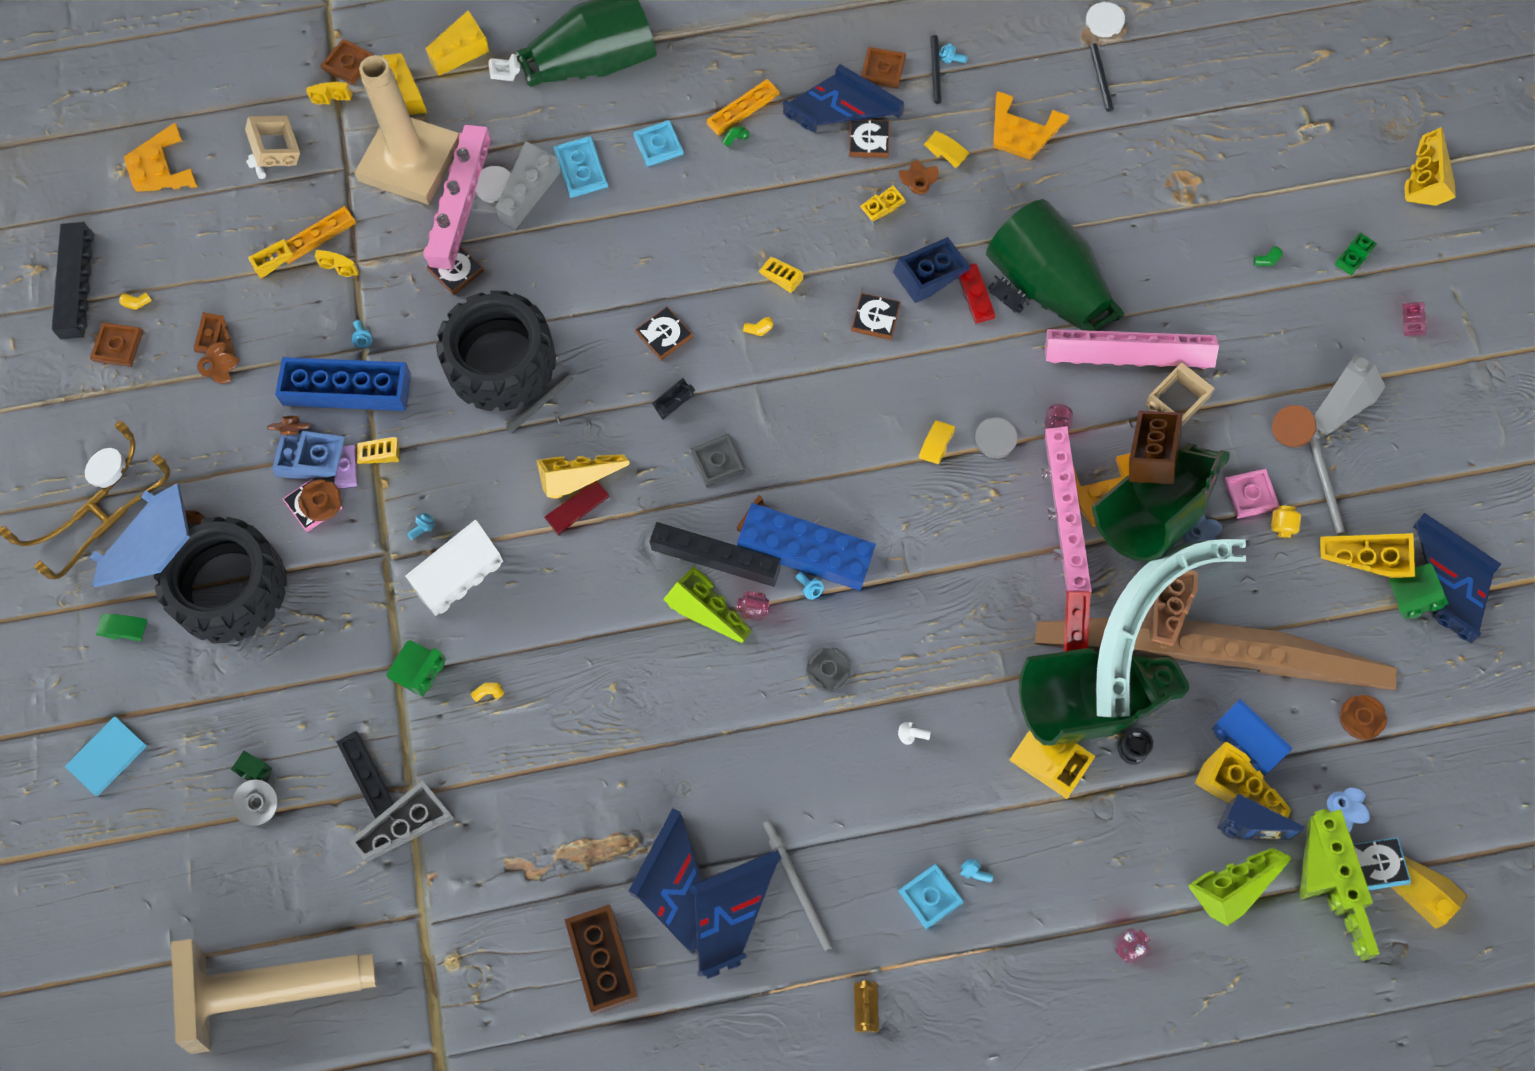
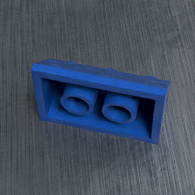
M1241 699L1212 728L1217 739L1221 742H1228L1244 752L1250 758L1249 762L1264 776L1293 749Z

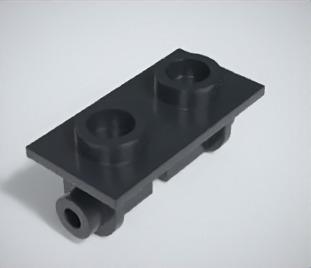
M996 275L994 276L997 282H992L989 285L990 293L1000 301L1005 296H1008L1004 304L1014 313H1021L1024 309L1022 306L1024 303L1028 306L1030 305L1026 300L1028 296L1019 289L1014 291L1011 288L1012 283L1005 277L1000 279Z
M682 378L651 404L661 419L664 420L694 395L695 388L691 384L688 385L685 379Z

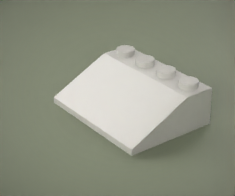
M474 520L405 577L421 601L437 616L439 613L442 614L447 611L450 604L456 599L463 598L467 590L472 586L480 584L488 573L496 571L503 560L482 527Z

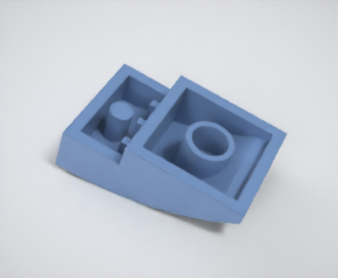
M302 431L301 435L281 434L272 467L274 476L311 479L336 475L345 437Z

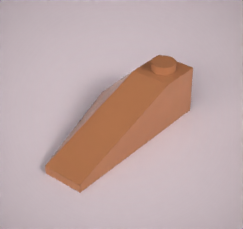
M1189 570L1169 584L1157 597L1148 611L1151 641L1170 646L1174 645L1185 616L1191 607L1192 600L1198 591V571Z

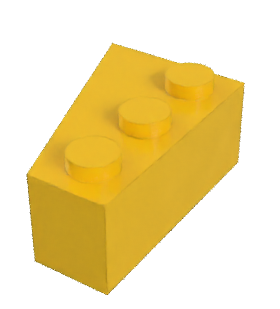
M469 10L425 48L429 61L438 76L490 52L486 37Z
M402 53L383 55L394 73L409 115L427 114L423 99Z

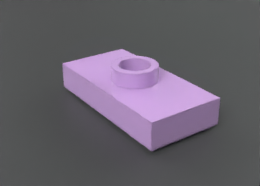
M355 445L343 446L337 474L334 475V483L337 488L358 486Z

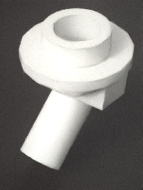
M249 155V160L246 163L250 168L255 167L258 178L264 179L266 174L263 166H257L254 155Z
M904 722L899 727L898 736L904 744L909 745L914 742L915 737L929 740L931 731L916 728L917 725L913 722Z

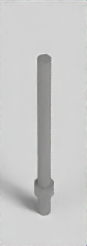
M1316 430L1310 441L1311 449L1336 534L1343 535L1346 532L1318 441L1320 436L1318 430Z
M771 820L763 823L770 838L769 843L773 850H779L782 858L780 861L824 951L831 949L833 946L784 848L785 842L782 836L778 835Z

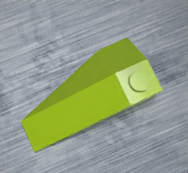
M693 566L673 586L663 600L671 609L676 610L679 614L742 643L752 631L737 612L730 610L726 606L725 602L727 600L725 597L717 595L713 590L715 585L712 581Z
M1272 847L1247 857V861L1239 865L1231 863L1226 865V870L1218 873L1212 870L1190 883L1189 889L1210 917L1228 926L1248 911L1291 860L1289 855Z

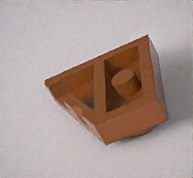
M203 312L193 348L194 352L206 354L207 349L211 345L224 342L226 345L225 353L235 356L224 316Z

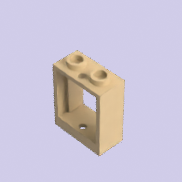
M248 116L245 131L257 166L297 165L300 151L288 116ZM260 135H283L288 149H264Z
M1181 362L1149 395L1145 405L1148 406L1150 411L1174 412L1158 398L1175 381H1178L1199 398L1182 416L1183 426L1211 397L1215 388Z

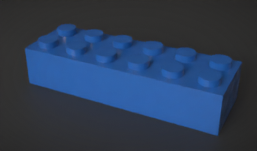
M282 357L275 395L282 406L406 411L411 372L406 362Z
M751 503L737 541V546L781 558V565L861 591L876 543Z

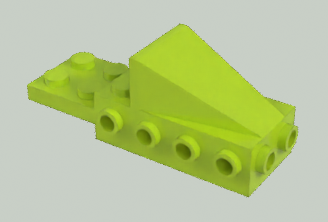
M1322 809L1314 812L1315 815L1311 816V819L1306 824L1307 831L1299 891L1300 899L1329 893L1327 902L1330 910L1335 911L1336 916L1346 914L1347 918H1344V923L1347 931L1352 932L1354 938L1352 947L1355 955L1360 956L1361 961L1371 959L1380 954L1365 911L1373 901L1342 810L1329 812V809Z

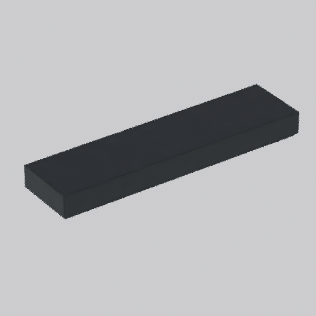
M354 731L336 741L376 819L391 807L394 801L359 733Z

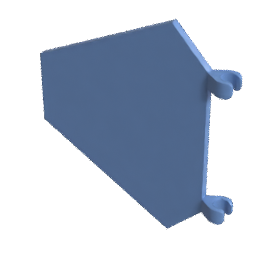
M175 484L156 495L145 491L140 498L145 500L147 505L103 556L97 551L92 553L89 558L97 563L92 582L94 587L161 573L186 543L190 535L179 484Z

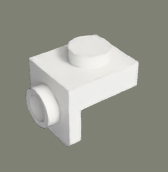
M512 54L509 60L490 58L488 62L491 79L513 81L516 74L520 71V63L517 62L516 54Z

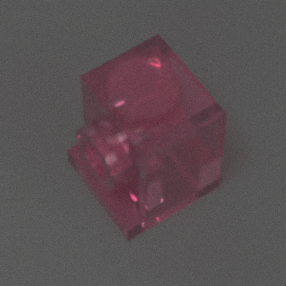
M1425 302L1402 304L1404 336L1426 334Z

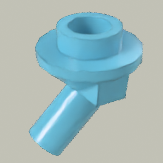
M953 44L943 46L939 54L941 56L940 60L947 64L951 63L952 60L966 63L968 56L955 53L956 47Z
M361 320L354 321L353 324L356 331L352 335V343L358 348L369 347L372 343V334L369 330L364 329Z
M427 513L417 514L415 522L419 526L408 532L407 535L410 540H413L425 531L431 532L433 527L436 526L434 517Z
M801 571L795 577L805 587L802 592L806 598L816 599L823 592L824 586L820 580L816 578L810 580Z
M969 858L960 867L963 870L960 875L965 876L967 879L972 876L974 879L989 883L993 880L992 873L979 871L981 865L977 858L974 861Z

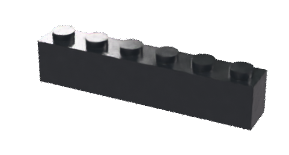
M85 222L60 224L52 331L59 339L84 338L85 329H87L86 312L89 310L87 295L90 293L88 281L89 276H91L90 259L93 257L91 241H94V234Z
M656 522L649 540L652 551L775 587L781 569V558Z

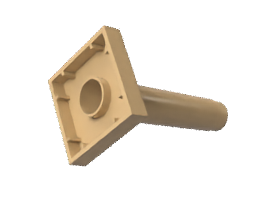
M369 56L361 62L359 70L380 127L355 171L358 182L429 205L454 159V151L459 145V133L411 118L388 61L382 56Z
M192 939L171 942L175 1040L179 1046L190 1054L211 1051L209 1016L212 1014L376 987L373 953L210 975L207 974L206 955Z

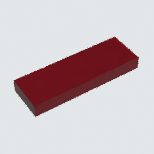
M595 481L580 490L544 518L559 535L608 499L609 495Z

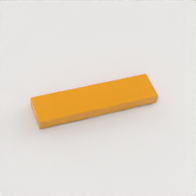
M767 78L706 119V123L720 136L778 97L780 91Z
M343 206L286 240L294 255L286 261L287 264L356 224L348 209ZM283 248L279 250L281 254L285 253Z

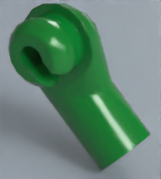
M743 126L732 127L721 142L729 148L735 139L742 138V140H747L750 132Z
M1273 246L1266 256L1255 255L1253 264L1254 266H1274L1281 259L1283 251L1278 246Z

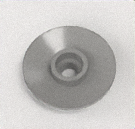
M263 780L244 782L237 788L232 799V809L239 821L250 826L262 825L268 822L274 816L278 807V797L275 789ZM257 798L261 800V805L259 807L255 806V800Z

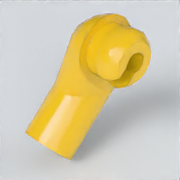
M146 292L139 297L122 294L119 299L123 307L137 310L152 301Z
M486 682L472 691L470 695L475 702L487 694H492L494 698L498 699L504 694V690L499 683Z

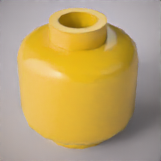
M1279 506L1278 509L1272 512L1271 530L1278 533L1277 537L1291 538V534H1297L1300 530L1301 513L1296 511V507Z

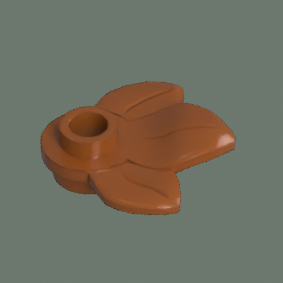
M915 160L911 164L909 171H899V178L903 184L910 187L913 193L922 195L929 190L931 184L937 181L938 167L932 166L925 169L919 161Z
M218 342L207 349L206 356L198 361L197 368L202 375L211 377L217 383L231 382L229 371L237 366L239 359L232 354L225 353V343ZM210 362L211 368L206 370L204 366Z
M283 416L282 422L272 423L267 426V429L279 430L282 435H294L299 433L300 429H309L311 424L299 421V416Z

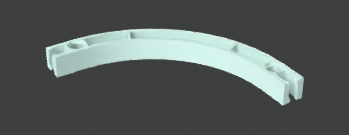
M1246 539L1202 540L1178 545L1169 549L1161 557L1150 561L1133 577L1111 612L1101 642L1097 665V716H1130L1129 682L1132 653L1142 622L1157 597L1176 578L1200 565L1212 562H1245L1246 555L1234 556L1232 554V546L1245 548Z

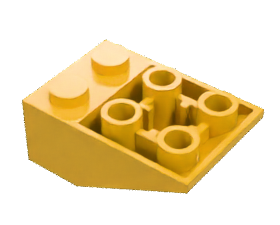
M1029 730L1009 761L1068 799L1096 756L1075 742L1043 745L1034 738Z

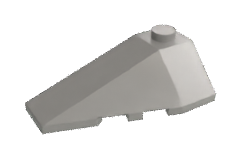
M1358 354L1354 355L1314 415L1318 430L1328 435L1377 401L1386 386L1375 364Z

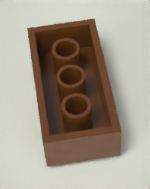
M1138 412L1129 458V481L1174 484L1182 437L1183 413Z
M609 904L564 919L590 1012L593 1015H597L640 1000L611 905Z

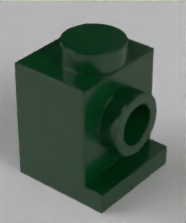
M243 750L230 770L247 781L263 780L267 782L272 768Z

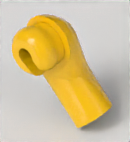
M765 317L757 324L745 322L743 332L762 336L772 329L773 320L770 317Z

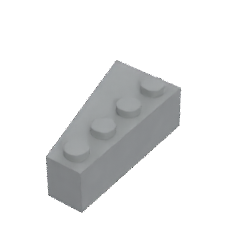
M525 141L495 207L500 222L516 230L561 173L558 158Z
M422 780L353 837L349 843L363 860L369 862L454 819V817Z

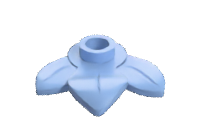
M1203 515L1199 522L1183 538L1187 543L1217 540L1215 537L1221 533L1222 525L1214 519L1206 520L1205 515Z
M1347 788L1344 792H1333L1328 797V809L1331 812L1342 810L1349 832L1353 827V823L1363 824L1370 820L1369 811L1362 804L1366 797L1362 790Z

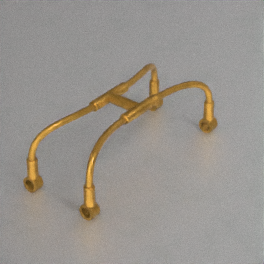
M119 420L114 427L130 441V449L125 461L126 466L121 471L122 477L132 461L136 444L133 437L134 434L130 431V428L123 421ZM158 453L151 460L165 474L157 483L145 490L149 493L162 486L170 477V467ZM118 479L114 484L99 490L65 524L43 537L30 541H21L4 525L0 528V535L11 544L32 546L53 538L70 527L74 522L80 520L89 511L93 512L103 523L92 532L93 535L82 545L62 571L55 574L41 560L33 566L48 579L57 580L62 578L74 566L96 538L99 539L127 513L130 507L142 499L140 497L145 491L109 516L97 504L108 495L107 492L119 481Z

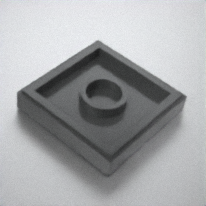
M729 433L690 449V453L706 487L745 472V467Z

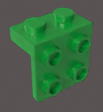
M1430 563L1415 568V577L1389 578L1398 608L1404 619H1413L1422 615L1423 612L1429 610L1436 611L1449 604L1436 571Z
M409 640L403 646L386 676L389 680L424 697L425 693L431 688L437 674L443 669L446 658L441 651L435 648L431 651Z

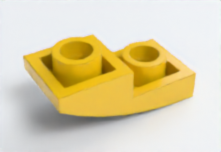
M345 82L321 83L306 89L311 102L319 105H330L332 98L340 101H351L352 97L349 85Z
M935 131L924 143L937 158L942 155L955 168L969 154L955 140L938 131Z
M892 185L881 195L877 196L875 194L860 208L873 222L893 212L906 203V201L894 185Z
M316 250L315 259L320 267L325 269L335 268L338 275L344 277L359 276L355 263L349 258L329 251Z
M935 420L922 446L919 458L939 464L947 451V444L955 433V426Z

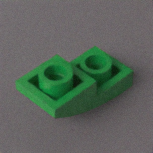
M1360 232L1334 265L1352 276L1378 243Z
M102 614L96 635L118 640L121 637L141 642L148 619L118 614Z

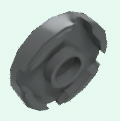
M821 648L808 659L806 671L808 679L814 687L821 691L831 692L845 686L850 677L851 667L849 659L842 651L837 648Z

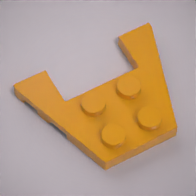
M997 91L993 148L1031 160L1046 145V142L1068 122L1069 115L1052 110L1046 126L1009 114L1008 111L1014 97Z
M176 123L170 125L124 156L129 176L136 192L155 191L166 187H172L173 189H180L181 186L198 187L191 169L171 174L163 148L182 141Z
M1130 453L1116 457V463L1121 477L1080 486L1074 469L1079 509L1092 527L1096 526L1092 505L1129 475Z

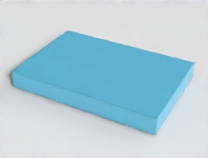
M591 136L554 146L570 198L608 187Z
M114 716L64 767L98 797L147 745Z

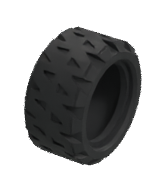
M491 290V294L488 295L480 292L467 297L466 303H458L448 312L449 320L442 321L437 333L439 342L436 343V349L447 380L458 397L467 404L474 403L475 407L479 409L493 411L498 407L500 411L517 408L520 402H523L524 405L529 403L539 395L540 389L544 390L552 378V370L555 369L556 353L548 323L536 305H532L529 299L514 293L512 296L507 291ZM496 330H510L521 334L529 341L527 350L520 361L504 371L495 373L480 372L466 364V356L470 347L478 338L486 333Z
M211 517L202 519V524H189L190 538L162 572L154 574V579L158 582L154 586L158 601L164 606L165 612L189 634L200 640L208 639L211 643H229L233 638L240 641L254 635L258 626L263 629L275 617V607L280 609L286 593L284 586L287 585V577L282 559L263 534L253 525H249L243 520L227 517L226 519ZM229 553L243 554L250 557L251 576L247 586L237 598L225 605L213 608L194 605L192 599L193 582L199 570L207 562L217 556Z

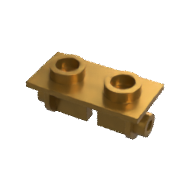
M854 982L855 1032H879L878 982Z

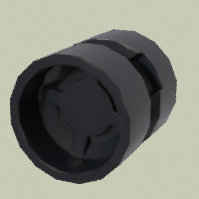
M1131 729L1119 744L1118 752L1120 757L1128 764L1137 765L1142 763L1153 749V738L1144 729Z

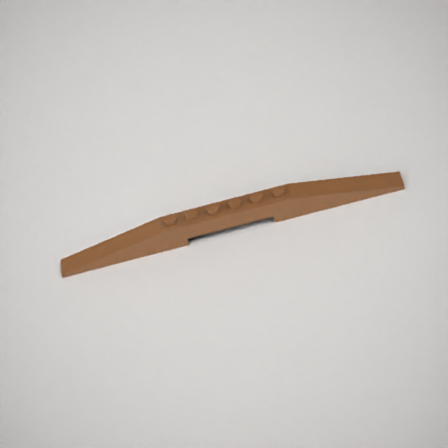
M1146 615L1137 635L1132 655L1150 658L1170 657L1178 660L1259 670V673L1396 690V667L1279 631L1184 619L1174 645L1170 646L1151 641L1148 615ZM1109 617L1089 619L1088 649L1100 652L1101 642ZM1065 620L1037 622L1035 644L1064 647Z

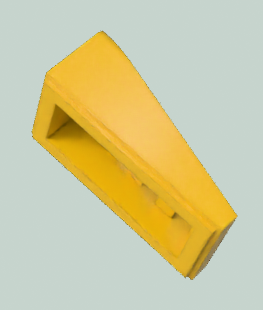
M282 239L249 256L248 259L261 279L294 255L285 239ZM283 248L285 253L281 254L279 250Z
M770 257L759 270L760 274L789 293H792L803 280L802 271L773 257ZM771 264H773L774 267L772 268V270L768 271L767 269L770 267ZM778 268L781 269L777 274H774Z
M397 437L357 443V464L400 462V442ZM375 448V455L371 456V451ZM380 448H383V454H379ZM363 449H367L366 457H363Z

